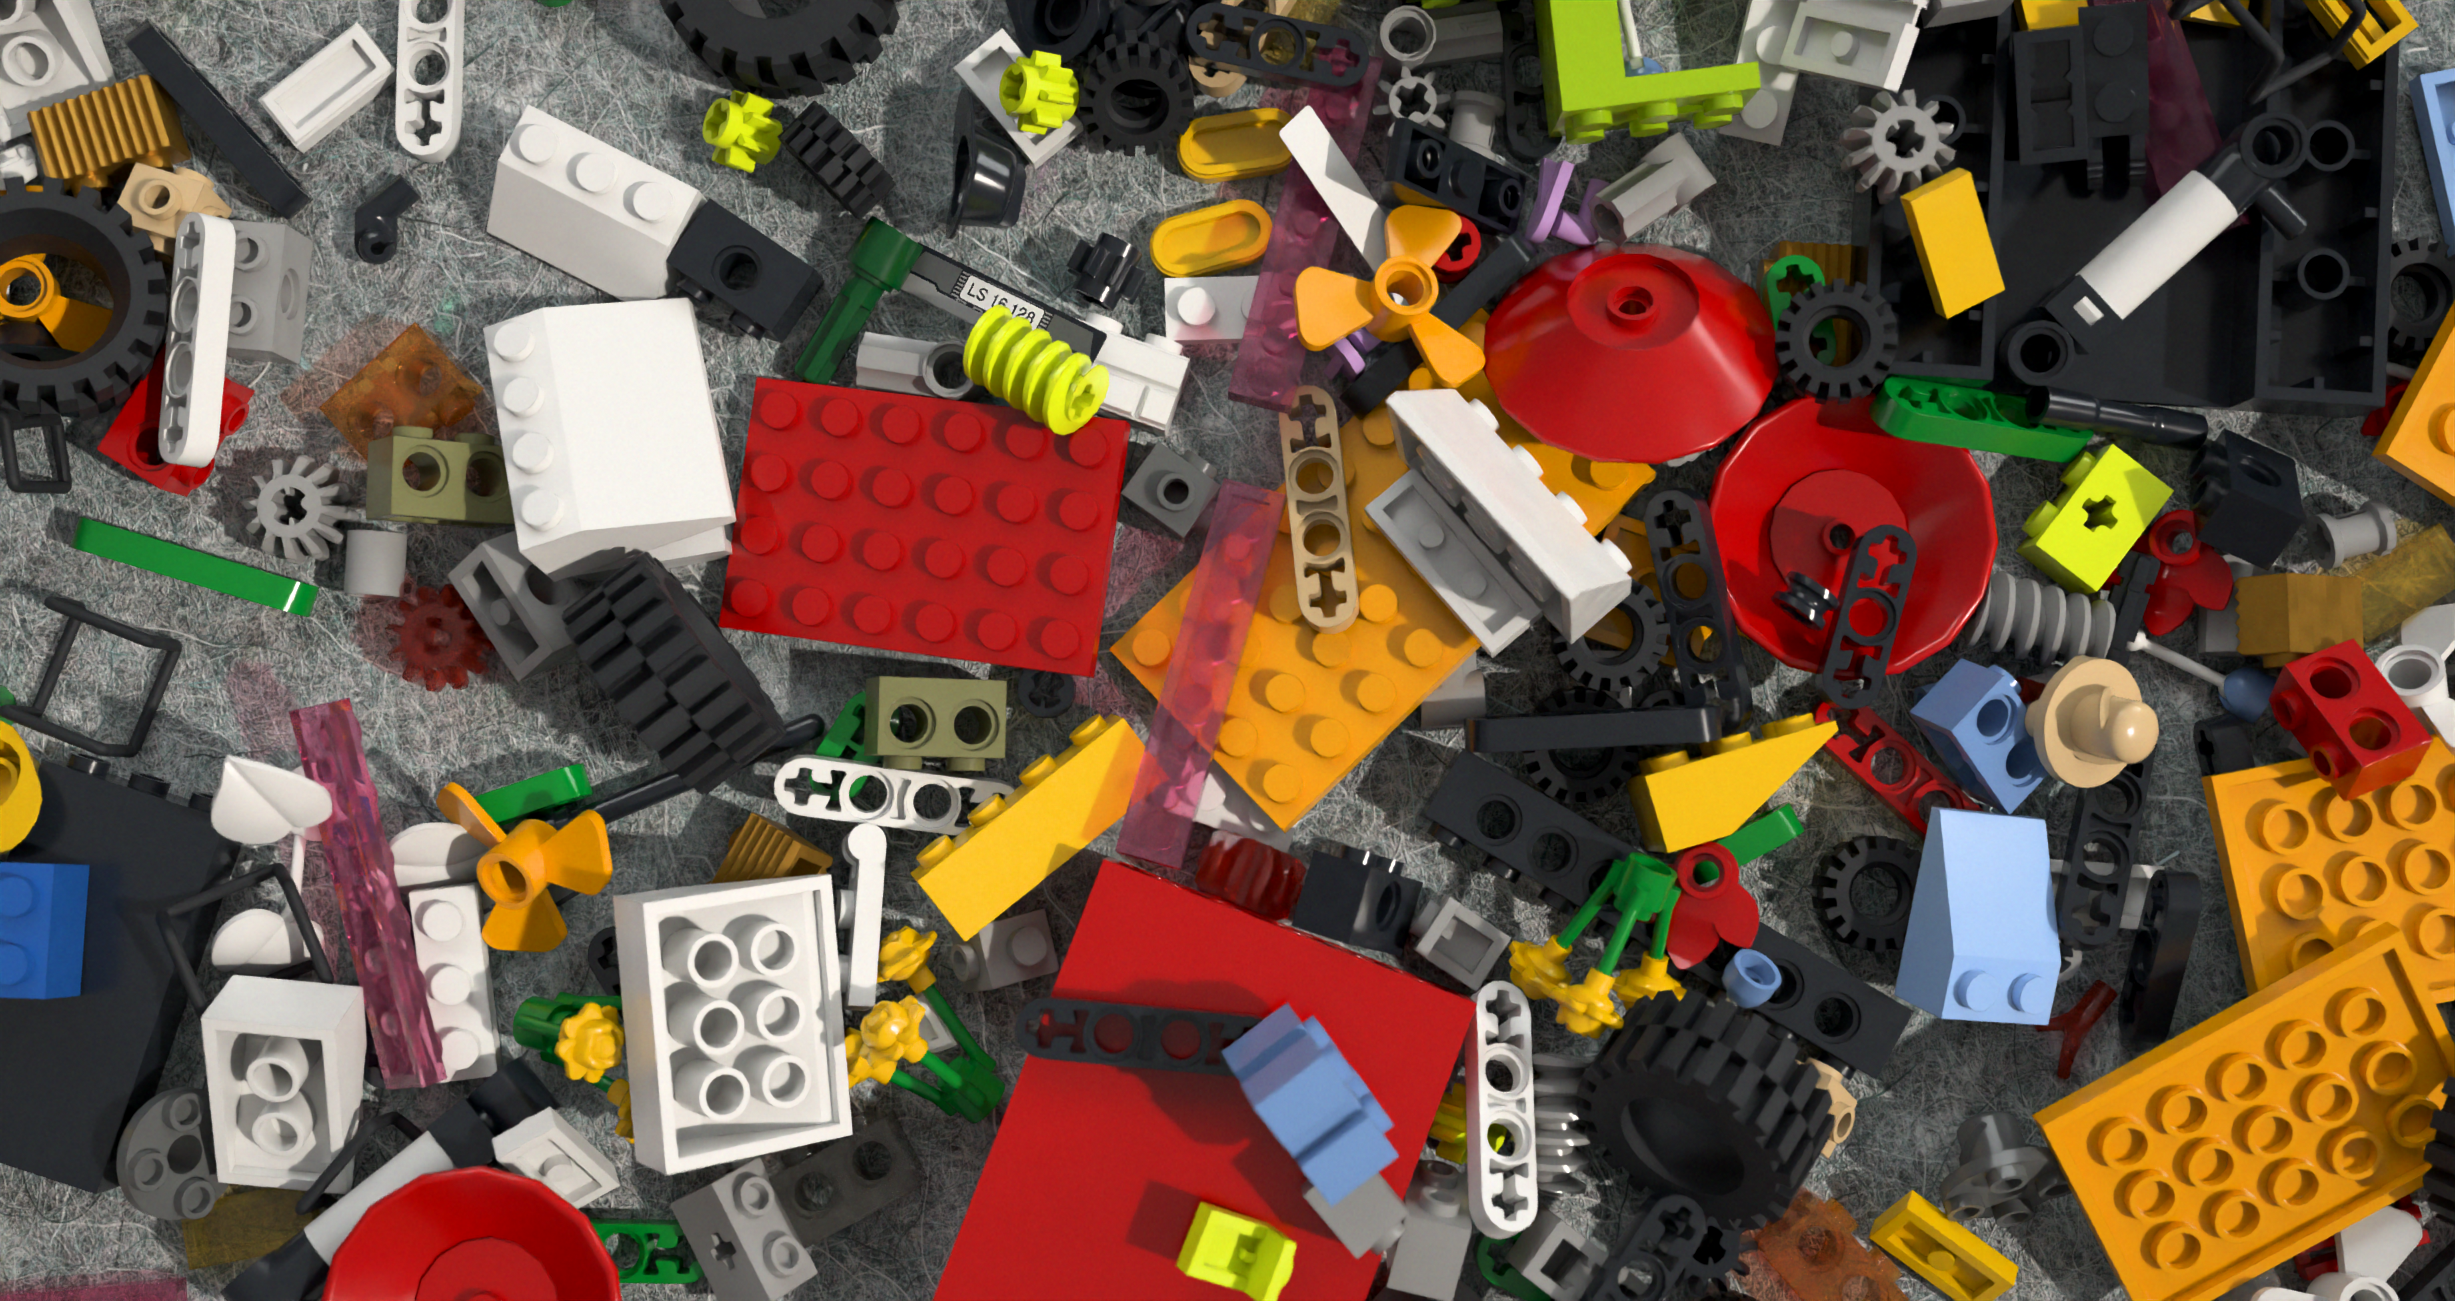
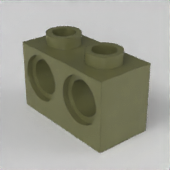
M414 426L393 427L392 436L368 442L366 520L478 529H495L515 525L503 447L494 446L495 436L489 434L457 433L455 434L454 442L434 440L433 429ZM406 459L412 461L420 473V482L416 490L411 488L403 477V465ZM469 465L477 470L481 478V489L478 495L470 490L466 482V471Z
M878 676L866 679L864 756H883V769L922 770V757L946 758V770L985 771V759L1005 758L1007 681ZM899 706L910 709L917 722L916 731L907 742L898 740L890 728L891 715ZM963 708L972 711L979 723L978 734L969 744L961 741L954 730L955 717Z

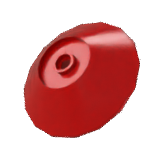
M1603 242L1588 248H1581L1550 257L1508 287L1485 324L1483 350L1485 365L1482 369L1502 410L1543 444L1600 463L1660 464L1714 448L1757 416L1779 375V363L1775 355V331L1767 311L1754 289L1710 258L1661 243H1623L1618 246L1614 242Z
M1872 390L1864 398L1855 397L1850 400L1849 404L1838 405L1837 401H1827L1826 405L1814 403L1815 398L1809 395H1805L1804 398L1797 395L1752 421L1715 469L1707 504L1713 521L1727 583L1729 604L1735 624L1741 633L1787 667L1816 674L1834 611L1828 610L1824 613L1823 619L1826 625L1821 631H1816L1802 625L1784 613L1772 602L1771 597L1776 591L1783 592L1787 589L1788 583L1785 577L1790 571H1796L1816 581L1838 598L1853 543L1862 533L1876 526L1889 524L1904 529L1913 538L1917 548L1914 572L1885 675L1900 674L1950 645L1986 595L1998 546L1989 483L1967 448L1906 440L1895 437L1879 427L1870 417L1868 411L1878 391ZM1833 527H1840L1848 534L1849 541L1845 549H1838L1830 542L1829 535ZM1887 539L1880 545L1869 547L1868 555L1878 559V566L1874 579L1865 582L1859 578L1857 584L1859 588L1874 587L1887 592L1889 595L1891 594L1892 587L1890 585L1878 586L1883 569L1889 565L1898 564L1899 556L1889 552L1890 541ZM1859 599L1850 609L1849 622L1855 632L1862 636L1871 637L1880 630L1883 623V614L1879 606L1873 601ZM1842 640L1840 650H1853V655L1849 667L1846 670L1835 671L1833 679L1841 681L1859 679L1854 676L1858 656L1867 654L1873 658L1874 648H1857L1848 645Z
M481 1165L421 1174L371 1204L333 1254L321 1301H622L618 1268L585 1214L540 1180Z

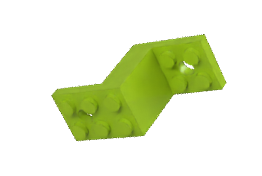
M1406 0V3L1421 1L1422 7L1425 9L1446 8L1460 2V0ZM1487 0V1H1505V0ZM1533 0L1549 138L1566 136L1567 144L1580 145L1603 140L1605 138L1604 131L1629 128L1631 137H1647L1667 132L1668 123L1693 121L1694 129L1699 130L1723 127L1732 123V116L1738 115L1761 88L1758 61L1625 77L1617 0Z

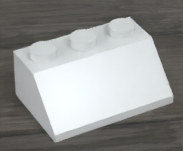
M528 104L498 159L486 232L623 302L666 299L679 275L666 260L703 209L707 200L694 187Z

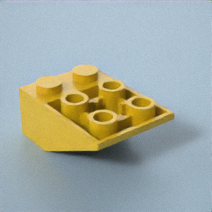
M1812 713L1800 716L1795 715L1760 725L1763 737L1752 740L1749 731L1739 734H1729L1720 740L1699 743L1702 755L1691 759L1688 757L1687 750H1681L1638 761L1641 773L1631 776L1626 786L1646 851L1670 853L1733 834L1838 731L1836 721L1815 723Z

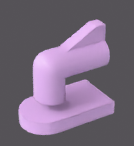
M1547 158L1541 159L1538 194L1527 224L1526 240L1540 245L1552 228V236L1582 248L1593 246L1600 235L1591 224V211L1587 203L1595 194L1610 183L1599 179H1590L1578 214L1576 215L1562 208L1559 209L1574 164L1565 160L1556 163Z
M1365 327L1348 335L1353 345L1364 355H1367L1375 347H1383L1389 343L1374 337ZM1346 338L1323 349L1331 358V361L1323 371L1331 381L1342 372L1353 384L1364 374L1365 363Z

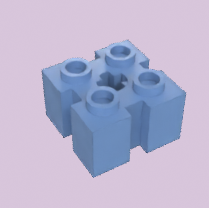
M1286 1003L1222 1051L1233 1073L1242 1083L1240 1085L1253 1108L1281 1144L1292 1154L1300 1168L1331 1207L1399 1157L1384 1135L1394 1124L1375 1100L1374 1095L1352 1065L1348 1064L1338 1051L1337 1046L1314 1015L1302 1023L1289 1004Z

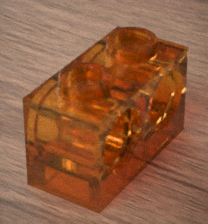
M414 322L324 402L319 409L368 462V442L378 440L373 435V422L382 411L391 409L394 416L393 427L414 426L433 429L434 434L443 425L450 427L465 418L475 406L473 398L484 387L433 332ZM439 367L442 373L440 386L434 393L422 396L419 387L421 377L427 370ZM392 429L382 438L392 436ZM406 459L403 469L413 464V462Z
M1804 1192L1790 1205L1780 1220L1774 1224L1770 1223L1753 1238L1758 1242L1757 1251L1802 1301H1843L1842 1291L1845 1284L1856 1276H1866L1868 1282V1291L1862 1301H1909L1907 1296L1895 1284L1903 1276L1902 1273L1877 1246H1873L1868 1252L1851 1234L1859 1227L1858 1223L1832 1196L1826 1202H1823L1810 1192ZM1822 1226L1825 1233V1242L1822 1249L1815 1255L1801 1256L1798 1250V1241L1801 1234L1810 1227Z

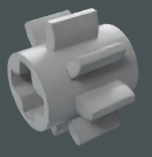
M1402 66L1400 79L1394 86L1384 81L1378 83L1376 93L1388 104L1374 108L1371 120L1378 123L1386 121L1389 128L1387 144H1390L1396 118L1404 117L1399 113L1401 104L1407 106L1413 99L1418 100L1422 107L1420 112L1414 111L1408 118L1439 134L1443 133L1445 123L1434 112L1443 111L1448 108L1451 98L1447 94L1436 95L1432 87L1436 74L1433 71L1422 79L1411 76L1408 67Z

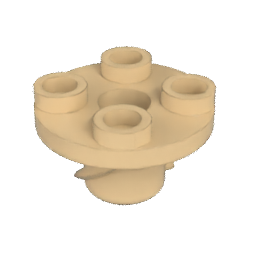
M2084 655L2075 656L2053 675L2044 688L2040 699L2034 701L2029 706L2025 715L2026 731L2030 736L2034 737L2036 752L2045 770L2062 783L2082 788L2100 786L2117 776L2127 763H2137L2146 758L2155 747L2159 733L2157 716L2149 705L2142 702L2140 690L2130 672L2114 661Z

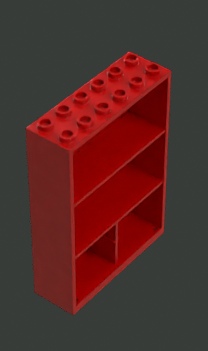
M1110 856L1103 859L1051 993L1052 996L1247 1013L1264 1019L1288 1003L1302 1023L1314 1015L1335 1043L1338 1051L1347 1063L1352 1065L1374 1095L1375 1100L1394 1124L1384 1135L1399 1157L1378 1173L1402 1201L1477 1006L1476 1002L1461 992ZM1046 1008L1037 1029L1040 1037L1039 1044L1048 1046L1051 1045L1055 1035L1071 1034L1076 1035L1071 1048L1074 1050H1086L1083 1040V1029L1089 1016V1011L1076 1009V1024H1066L1055 1021L1054 1010ZM1108 1014L1100 1018L1094 1029L1098 1045L1105 1051L1112 1053L1121 1052L1131 1044L1134 1036L1130 1022L1118 1014ZM1177 1020L1168 1024L1161 1035L1162 1046L1170 1056L1178 1059L1188 1058L1193 1055L1201 1043L1197 1027L1185 1020ZM1209 1022L1211 1046L1205 1061L1220 1063L1219 1048L1226 1049L1238 1039L1220 1038V1032L1224 1024ZM1243 1027L1242 1036L1253 1027ZM1028 1053L932 1301H1255L1243 1291L1186 1275L1176 1266L1200 1202L1267 1222L1296 1243L1290 1278L1280 1289L1276 1301H1365L1383 1252L1374 1255L1368 1249L1356 1259L1303 1196L1301 1185L1309 1178L1300 1168L1292 1154L1281 1144L1253 1108L1240 1085L1242 1083L1237 1077L1047 1060L1031 1056Z

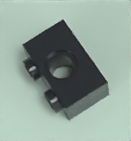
M710 198L666 260L681 275L676 286L707 307L715 298L732 309L733 312L728 321L759 342L767 333L783 343L825 283L813 267ZM746 263L757 266V276L751 286L744 290L730 289L729 277L737 266Z
M2225 428L2211 447L2203 445L2194 455L2188 467L2186 479L2190 481L2191 500L2189 509L2193 511L2196 539L2268 571L2305 521L2294 459Z
M1343 844L1340 846L1338 856L1314 850L1291 926L1348 945L1402 956L1423 882L1401 876L1405 863Z

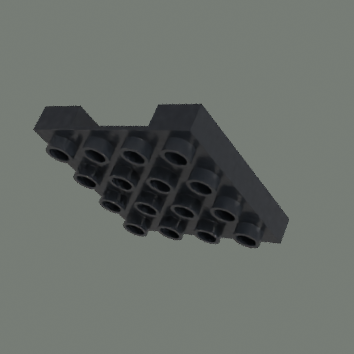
M2087 0L2088 6L2147 1L2150 133L2145 134V186L2130 187V180L2126 178V157L2129 155V136L2127 135L2102 137V157L2106 159V180L2103 182V189L2088 190L2087 159L2020 166L2018 162L2011 31H2019L2020 27L2014 4L2012 3L1999 16L1928 28L1923 27L1921 12L1919 13L1915 27L1920 30L1898 93H1888L1896 102L1905 90L1914 89L1916 108L1921 110L1930 101H1938V111L1931 117L1935 124L1942 122L1954 124L1953 132L1941 141V143L1956 151L1954 159L1948 165L1939 167L1943 175L1957 168H1962L1971 173L2005 290L1948 319L1937 314L1900 199L1901 195L1897 192L1891 202L1880 204L1877 196L1878 185L1873 184L1863 193L1856 192L1855 184L1863 175L1859 169L1855 170L1851 244L1856 246L1854 287L1856 282H1860L1868 286L1866 292L1872 296H1875L1877 293L1881 295L1886 301L1884 307L1887 312L1892 311L1896 319L1895 333H1898V345L1892 365L1880 385L1877 384L1875 387H1881L1885 380L1890 377H1902L2028 397V394L2035 386L2015 383L2005 375L2000 367L1998 351L2001 341L2008 331L2019 324L2044 320L2034 308L2068 277L2075 276L2221 145L2238 125L2263 113L2281 111L2290 113L2302 121L2308 131L2310 146L2307 157L2300 167L2279 180L2274 187L2308 221L2307 229L2294 240H2286L2258 209L2251 205L2123 319L2125 323L2088 355H2077L2075 353L2072 367L2066 375L2055 383L2046 386L2084 392L2098 399L2127 404L2336 418H2354L2385 407L2400 40L2358 71L2351 62H2343L2334 58L2328 64L2255 104L2249 105L2245 103L2244 95L2270 57L2243 27L2231 29L2180 19L2172 20L2168 16V11L2174 0ZM2249 0L2248 12L2278 43L2284 52L2283 63L2272 79L2323 52L2333 40L2330 35L2326 36L2323 34L2324 27L2302 0ZM2363 0L2368 12L2385 33L2389 32L2390 29L2369 2ZM1859 85L1858 106L1862 105L1871 108V100L1877 93L1883 90ZM2260 130L2254 137L2252 148L2255 157L2263 164L2272 166L2279 158L2281 151L2278 139L2272 133ZM1891 136L1886 142L1895 144V156L1902 158L1907 153L1897 149L1898 139ZM1853 324L1850 362L1859 355L1862 348L1860 333ZM2032 335L2022 344L2020 350L2021 361L2030 371L2039 372L2043 370L2051 360V346L2043 337Z

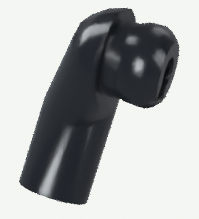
M398 174L361 204L355 212V250L359 257L367 263L379 265L391 260L397 249L398 217L422 198L402 174Z

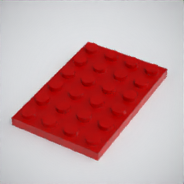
M757 377L736 508V522H734L731 541L733 554L729 555L718 627L1094 678L1131 425L1126 420L1092 417L1075 432L1060 435L1050 431L1044 423L1029 418L1025 411L1013 407Z

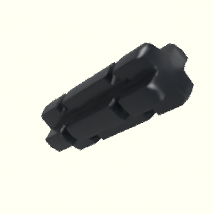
M2129 550L2120 561L2116 575L2122 577L2120 584H2112L2107 601L2113 604L2116 619L2112 641L2105 659L2114 661L2126 668L2131 650L2126 648L2127 642H2135L2151 593L2145 591L2147 584L2154 585L2161 566L2158 558L2135 550Z

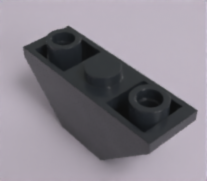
M1401 117L1395 120L1378 204L1392 210L1403 205L1449 210L1470 220L1481 234L1508 238L1518 227L1527 177L1407 117Z

